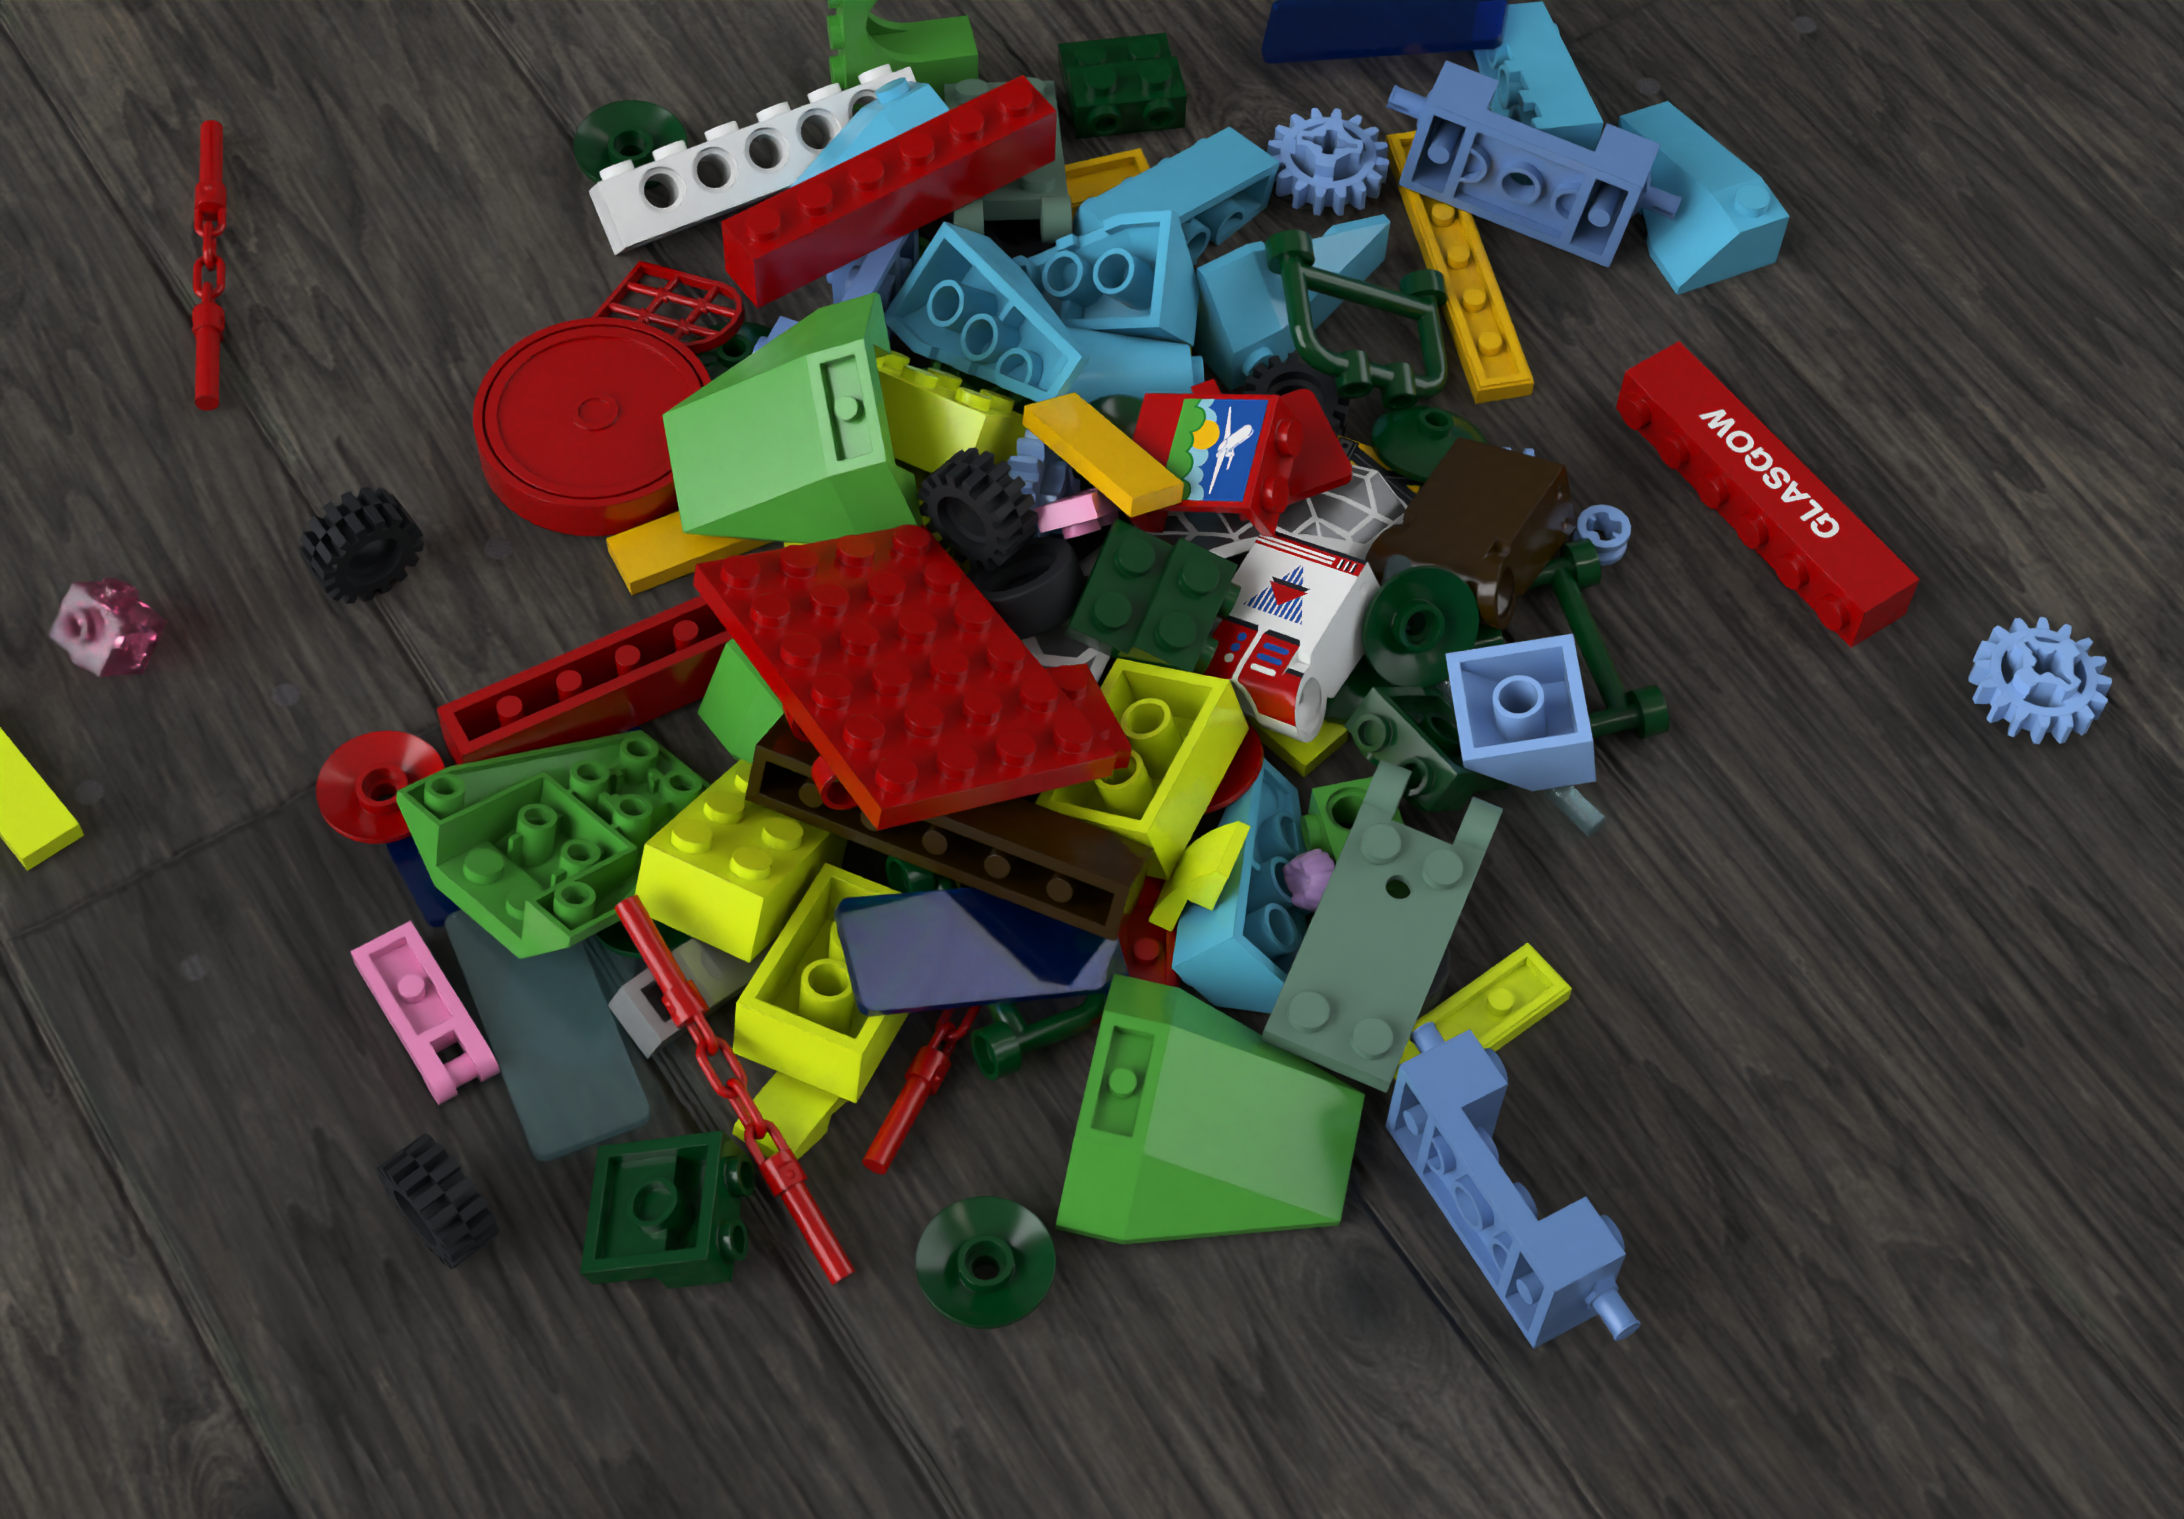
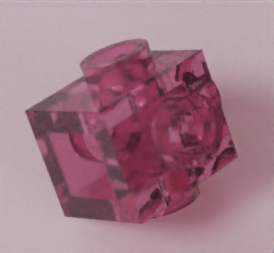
M108 577L104 578L103 581L72 582L68 593L60 603L59 613L48 636L69 652V658L74 664L94 672L98 677L136 675L144 673L168 621L138 598L139 592L135 587L120 579Z

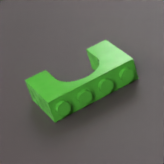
M827 0L829 9L836 8V15L827 16L831 50L838 49V55L829 56L832 84L839 83L843 91L861 85L858 78L860 74L885 64L890 65L892 72L910 66L916 82L929 84L941 99H944V84L959 83L966 79H978V52L968 15L899 23L884 20L870 12L878 0ZM854 104L852 111L860 110L864 106L861 104Z

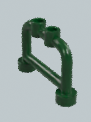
M1285 230L1273 234L1266 240L1265 251L1268 269L1282 277L1289 330L1294 347L1301 358L1313 369L1325 375L1335 377L1338 396L1345 399H1356L1368 395L1374 387L1380 389L1382 405L1385 409L1398 410L1410 408L1417 403L1418 399H1430L1443 390L1448 379V364L1438 308L1447 302L1448 295L1445 278L1440 271L1423 269L1411 272L1399 281L1400 291L1312 266L1315 262L1312 237L1305 231ZM1308 290L1416 320L1425 375L1414 374L1412 366L1405 362H1394L1385 366L1369 362L1367 353L1361 350H1348L1336 353L1326 349L1320 343L1314 331Z
M1589 538L1564 543L1561 546L1560 557L1549 561L1528 590L1547 585L1552 586L1604 702L1605 710L1588 714L1593 739L1632 728L1640 739L1668 732L1669 714L1661 690L1657 685L1652 684L1626 692L1581 593V589L1597 586L1601 582V566L1594 544ZM1479 623V630L1473 649L1504 644L1499 628Z
M888 856L886 860V873L891 889L921 901L933 896L937 907L947 911L945 923L995 1022L974 1030L971 1035V1047L975 1061L982 1074L988 1080L995 1081L1018 1072L1022 1065V1055L1086 1032L1101 1022L1111 986L1108 972L1103 963L1113 960L1115 954L1113 941L1051 918L1061 938L1060 949L1063 960L1073 973H1079L1085 985L1086 998L1079 1006L1026 1025L955 881L893 856Z

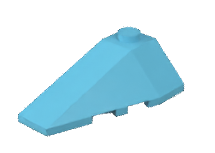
M905 77L890 81L875 91L877 99L862 107L789 188L919 126L950 109L929 84L913 81L907 82Z
M1668 101L1619 116V128L1661 144L1651 167L1652 181L1650 186L1682 197L1673 220L1642 207L1639 210V214L1644 215L1648 231L1646 243L1649 255L1677 295L1776 262L1790 216L1760 175Z
M1173 210L1119 213L1103 220V227L1079 237L1074 234L1064 236L1055 240V247L1029 258L1023 255L1012 258L1023 269L1066 327L1189 344L1190 347H1194L1200 287L1178 213Z
M1382 214L1331 226L1323 237L1312 239L1315 262L1312 266L1364 281L1385 260L1391 221ZM1262 241L1246 244L1197 268L1196 277L1200 293L1193 348L1199 356H1202L1205 363L1229 391L1244 385L1248 375L1253 377V368L1260 362L1268 369L1270 357L1279 355L1283 363L1288 358V353H1293L1296 350L1289 330L1282 277L1268 269L1265 244ZM1308 290L1314 330L1344 300Z
M945 221L884 313L886 324L913 352L994 383L999 387L1036 402L1066 395L1090 359L1023 269L991 238Z
M1265 758L1259 776L1249 790L1236 801L1226 806L1218 828L1236 821L1251 827L1213 910L1211 911L1187 900L1178 921L1172 969L1184 983L1196 989L1214 1006L1271 1014L1307 932L1305 916L1315 911L1301 909L1292 903V893L1287 889L1282 868L1296 856L1307 852L1301 834V809L1298 789Z

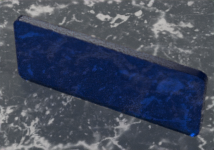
M1276 0L1271 7L1261 48L1262 56L1266 63H1287L1495 49L1503 44L1510 0Z
M973 887L848 897L843 899L834 910V917L856 1005L859 1011L866 1016L1109 993L1114 974L1129 977L1118 937L1115 942Z

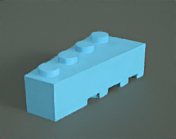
M1543 1L1479 7L1472 49L1480 74L1499 81L1490 106L1491 111L1595 152L1600 141L1604 122L1559 34L1557 24L1553 23ZM1517 172L1510 173L1512 179L1517 183L1534 185L1528 176Z
M1229 126L1209 138L1200 139L1190 148L1171 158L1162 159L1156 166L1137 176L1126 178L1118 186L1101 195L1085 200L1075 213L1073 234L1079 237L1103 227V220L1119 213L1173 210L1178 213L1194 266L1205 250L1209 240L1219 246L1267 207L1280 161Z

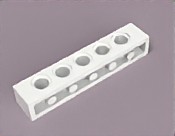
M885 64L860 74L858 78L861 85L845 91L841 90L839 83H834L809 93L807 96L810 104L791 110L788 102H782L756 113L759 121L756 124L739 130L737 122L731 121L705 132L704 134L707 139L705 143L687 149L684 140H680L653 151L654 162L635 168L630 159L601 170L599 173L602 181L595 184L589 190V194L615 256L787 190L853 118L852 108L854 104L865 106L877 99L875 91L895 79L905 77L907 82H916L911 67L892 72L890 65ZM803 123H811L820 129L824 138L822 149L811 148L804 142L801 136ZM751 142L763 143L770 149L773 156L771 168H761L752 161L749 154ZM700 161H708L717 166L722 177L719 188L707 187L700 181L697 175V165ZM646 181H658L667 188L670 195L668 207L658 208L649 203L644 193Z

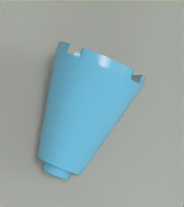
M1066 327L1090 358L1067 394L1075 392L1087 403L1097 398L1114 394L1131 395L1144 399L1145 393L1192 394L1191 386L1205 382L1202 356H1191L1189 344Z

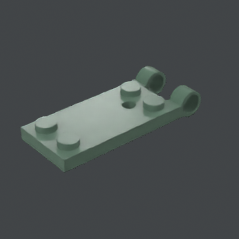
M1026 77L1057 110L1055 161L953 211V225L984 235V221L1040 219L1042 244L1056 243L1055 240L1072 234L1071 198L1067 190L1054 81H1041L1037 78ZM966 79L959 83L944 84V103L951 110L1007 82L986 83L979 79Z
M1381 759L1265 1026L1261 1041L1387 1093L1503 808L1472 797L1453 845L1392 820L1412 771ZM1393 880L1402 881L1409 887L1410 895L1403 899L1393 898L1388 894L1386 884Z

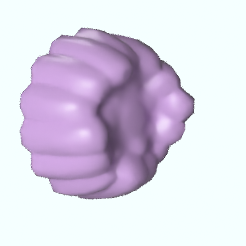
M1314 849L1302 853L1282 868L1284 882L1287 884L1288 891L1292 893L1291 901L1296 907L1316 911L1335 867L1333 860L1327 852H1322L1321 849Z

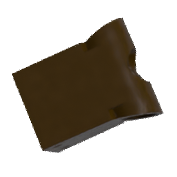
M1458 436L1405 509L1403 523L1395 524L1383 531L1371 545L1366 554L1365 561H1368L1380 587L1397 573L1411 567L1431 565L1445 568L1462 578L1472 590L1478 604L1479 623L1504 630L1512 619L1517 595H1524L1576 528L1565 464Z

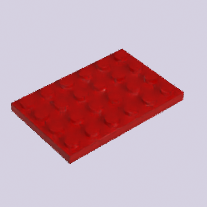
M923 523L921 527L907 524L897 528L858 535H845L841 538L803 545H789L781 549L747 555H733L725 559L696 564L693 586L877 831L1112 776L1117 757L1116 753Z

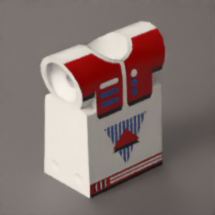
M1277 531L1274 537H1265L1260 534L1231 582L1241 586L1240 594L1231 613L1225 621L1216 617L1208 636L1219 642L1215 654L1203 675L1230 680L1243 714L1256 718L1262 727L1304 743L1311 742L1318 735L1323 724L1327 697L1334 698L1364 654L1362 644L1363 619L1370 601L1380 586L1368 561Z

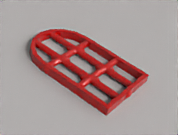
M639 261L591 317H608L612 312L637 318V322L648 325L652 322L677 329L672 336L679 341L685 334L690 336V333L706 337L705 339L691 342L681 341L694 354L710 351L725 344L738 333L745 320V306L736 289L723 282ZM644 274L669 280L664 288L660 286L658 289L637 283ZM679 283L708 291L703 298L698 297V299L672 292ZM630 291L655 297L646 309L642 307L641 310L619 304ZM718 294L724 295L734 300L736 310L713 304L712 301ZM669 301L694 308L686 319L681 318L680 321L654 314L663 302L667 304ZM708 312L732 318L730 323L721 331L694 325L703 313L708 314Z

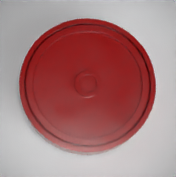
M594 317L565 321L536 331L503 353L491 366L478 388L473 408V428L485 478L492 491L511 511L537 526L563 534L576 536L616 535L670 515L678 510L679 507L662 415L710 383V376L699 358L685 344L672 335L645 323L620 318Z

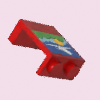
M1145 393L1132 440L1184 483L1182 502L1134 517H1129L1122 511L1127 518L1144 532L1163 533L1168 511L1243 513L1262 536L1274 537L1279 516L1285 511L1288 504V480L1294 457L1299 455L1303 445L1302 424L1279 395Z

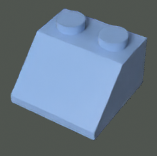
M1573 634L1446 653L1464 768L1530 791L1596 782L1593 737Z

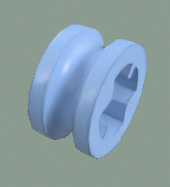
M1602 504L1590 506L1583 510L1578 517L1573 541L1589 538L1596 548L1600 566L1611 565L1621 560L1626 552L1627 541L1631 533V524L1628 517L1621 510L1613 506ZM1593 530L1604 531L1605 537L1611 540H1600L1598 532Z

